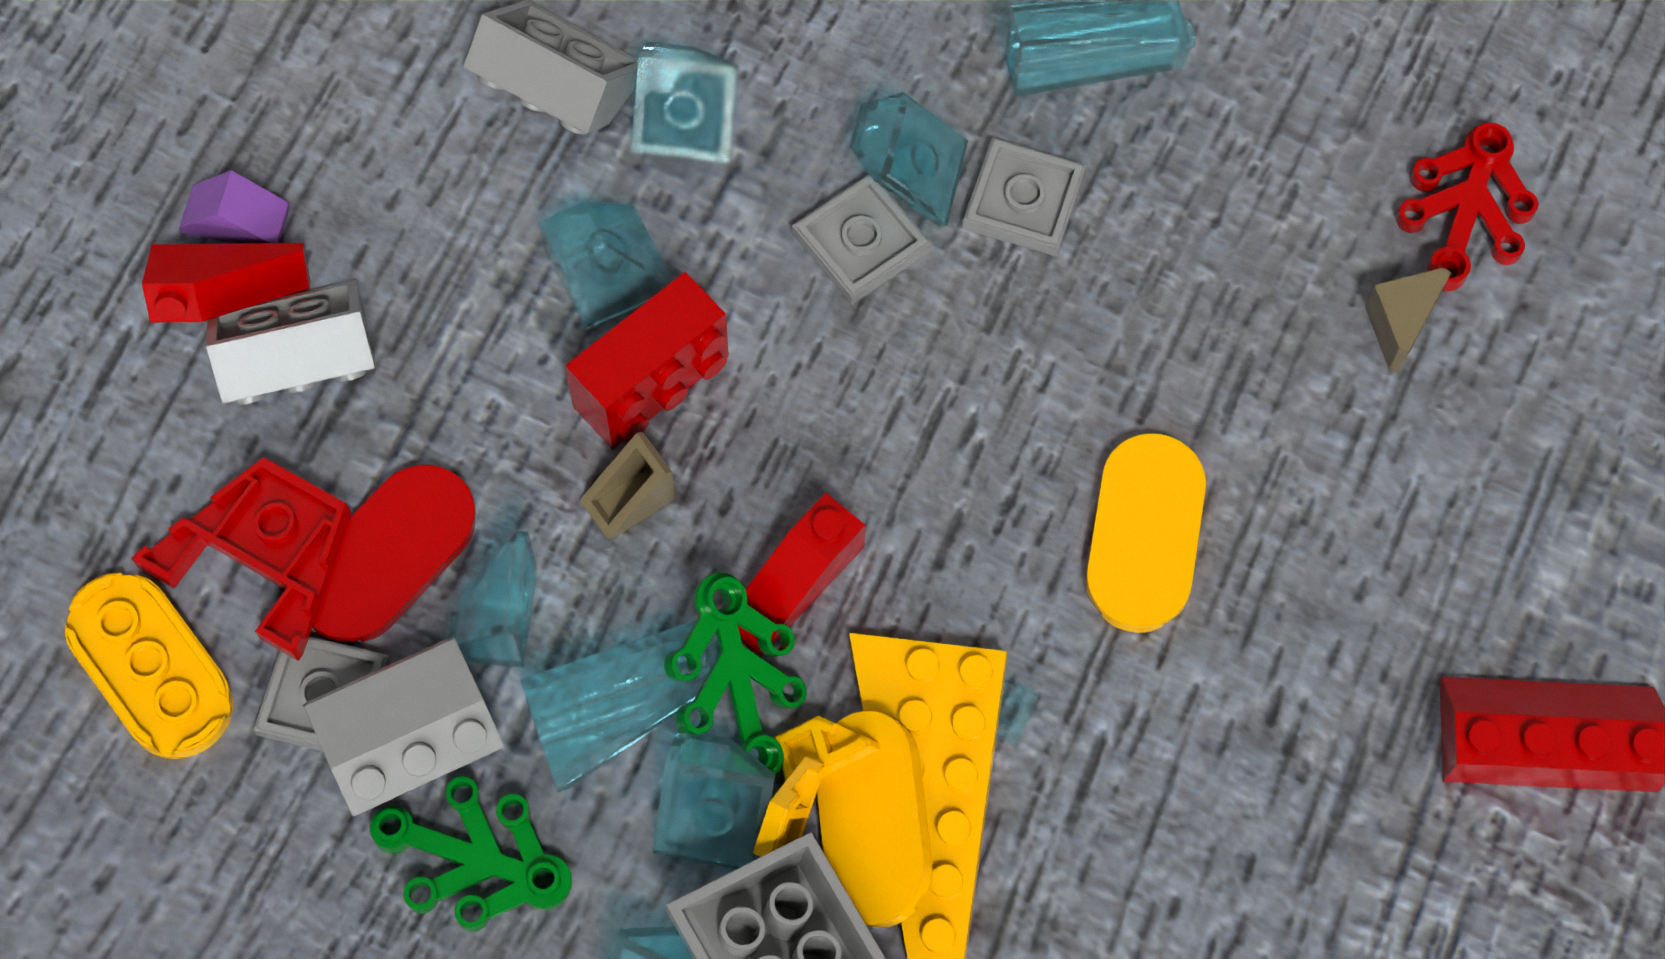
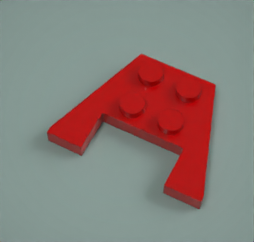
M263 457L210 497L213 501L211 504L189 520L184 517L168 528L171 534L151 549L147 545L136 552L132 560L138 568L175 589L206 546H210L285 589L255 632L264 642L299 661L304 654L351 515V510L342 500Z

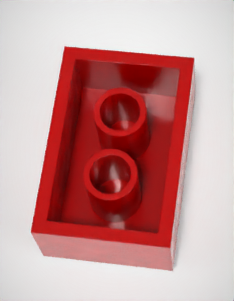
M686 272L682 273L565 365L573 408L612 450L624 440L629 442L636 433L644 432L649 425V420L663 409L670 411L678 406L687 396L688 389L700 379H711L723 369L729 357L726 313Z

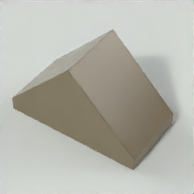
M1439 268L1374 285L1365 308L1390 370L1399 373L1451 274L1450 271Z
M639 432L632 437L581 497L580 501L608 540L614 539L675 500L673 474L643 432Z

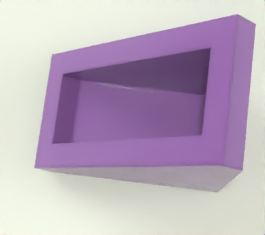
M230 170L192 186L179 230L184 234L238 244L280 243L290 211V204Z

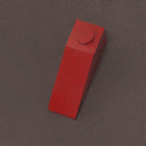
M304 243L151 244L142 280V288L150 323L203 322L309 289L310 276Z
M825 493L792 527L745 589L747 605L773 623L784 624L790 627L864 548L866 525ZM738 626L742 643L761 658L764 653L759 648L758 638ZM776 631L771 636L772 645L781 637Z

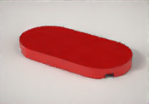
M417 465L408 467L389 477L349 518L312 627L319 635L338 643L355 642L358 640L365 642L381 636L397 622L468 546L475 530L476 511L474 500L464 481L455 473L439 466Z

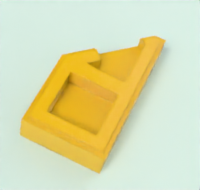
M816 716L774 737L783 749L784 761L782 770L785 781L805 756L825 763L822 775L824 777L880 750L878 742L820 716Z
M805 756L769 802L753 854L762 857L802 837L825 769V763Z

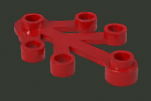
M1484 123L1468 133L1464 141V147L1434 159L1422 158L1418 160L1411 172L1410 181L1417 190L1422 192H1430L1436 189L1442 176L1470 166L1472 167L1467 181L1420 200H1405L1396 215V222L1400 229L1408 233H1416L1424 228L1427 219L1458 207L1445 247L1439 248L1434 252L1427 266V271L1444 268L1454 274V278H1448L1442 291H1453L1460 288L1471 270V262L1465 250L1477 214L1494 240L1491 253L1498 263L1502 265L1515 264L1525 249L1524 239L1520 234L1513 232L1487 188L1492 173L1508 197L1505 205L1506 216L1517 224H1525L1534 217L1539 206L1538 199L1532 192L1526 190L1511 165L1510 159L1514 153V143L1509 131L1500 124ZM1481 146H1489L1495 153L1487 152ZM1426 170L1434 175V179L1423 178L1419 171ZM1522 202L1526 204L1529 211L1518 210L1514 203ZM1405 212H1416L1420 216V220H1410L1405 215ZM1500 244H1511L1516 252L1508 253L1501 248Z

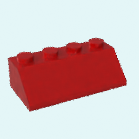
M1443 676L1439 680L1443 782L1659 792L1665 786V707L1654 687Z

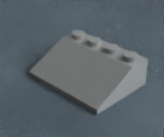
M811 832L667 904L665 907L693 959H886Z

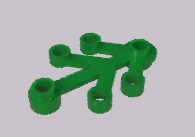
M728 573L710 574L699 582L695 590L694 604L699 616L681 649H675L666 656L664 660L665 673L671 680L677 682L695 679L701 671L700 657L715 632L720 652L693 702L684 703L678 709L676 722L680 730L686 734H703L707 732L714 721L713 712L728 686L741 743L736 750L737 767L748 778L768 779L780 771L784 761V753L780 743L775 738L763 735L750 678L770 691L772 702L782 709L796 708L802 705L807 696V689L805 683L799 677L785 675L744 647L738 626L756 636L760 650L770 657L784 656L790 653L794 647L795 637L787 625L775 624L747 605L746 590L734 576ZM715 591L720 592L723 597L721 609H717L714 605L713 595ZM774 631L778 632L781 636V646L778 650L771 643V636ZM681 655L688 661V670L685 674H681L677 668V661ZM787 683L793 688V698L791 701H787L783 695V689ZM694 708L698 710L701 717L700 723L696 728L689 720L690 712ZM753 748L758 751L760 757L759 763L755 767L752 766L750 761V753Z
M460 776L451 780L446 787L445 794L450 807L459 812L473 844L415 824L411 815L405 809L398 806H388L379 810L371 820V836L377 847L386 853L398 854L412 847L462 865L434 879L416 877L406 884L403 892L404 900L415 913H428L436 907L439 901L491 877H497L513 884L484 899L476 895H468L461 898L455 907V917L459 925L466 931H479L487 925L490 919L525 903L541 910L555 908L562 904L570 894L572 876L567 864L557 856L543 853L529 822L531 813L528 803L518 794H509L501 798L496 807V814L500 824L512 831L523 862L501 854L479 805V789L476 783L469 777ZM461 787H468L473 791L471 798L463 803L456 802L453 799L455 791ZM513 804L520 805L523 808V814L520 818L508 820L503 816L508 806ZM398 819L401 821V828L397 833L386 835L382 832L383 824L387 820ZM542 872H549L554 876L553 884L546 889H540L534 885L536 876ZM417 888H429L431 896L428 901L422 904H416L412 901V894ZM470 905H478L482 908V915L477 921L467 922L462 917L465 908Z

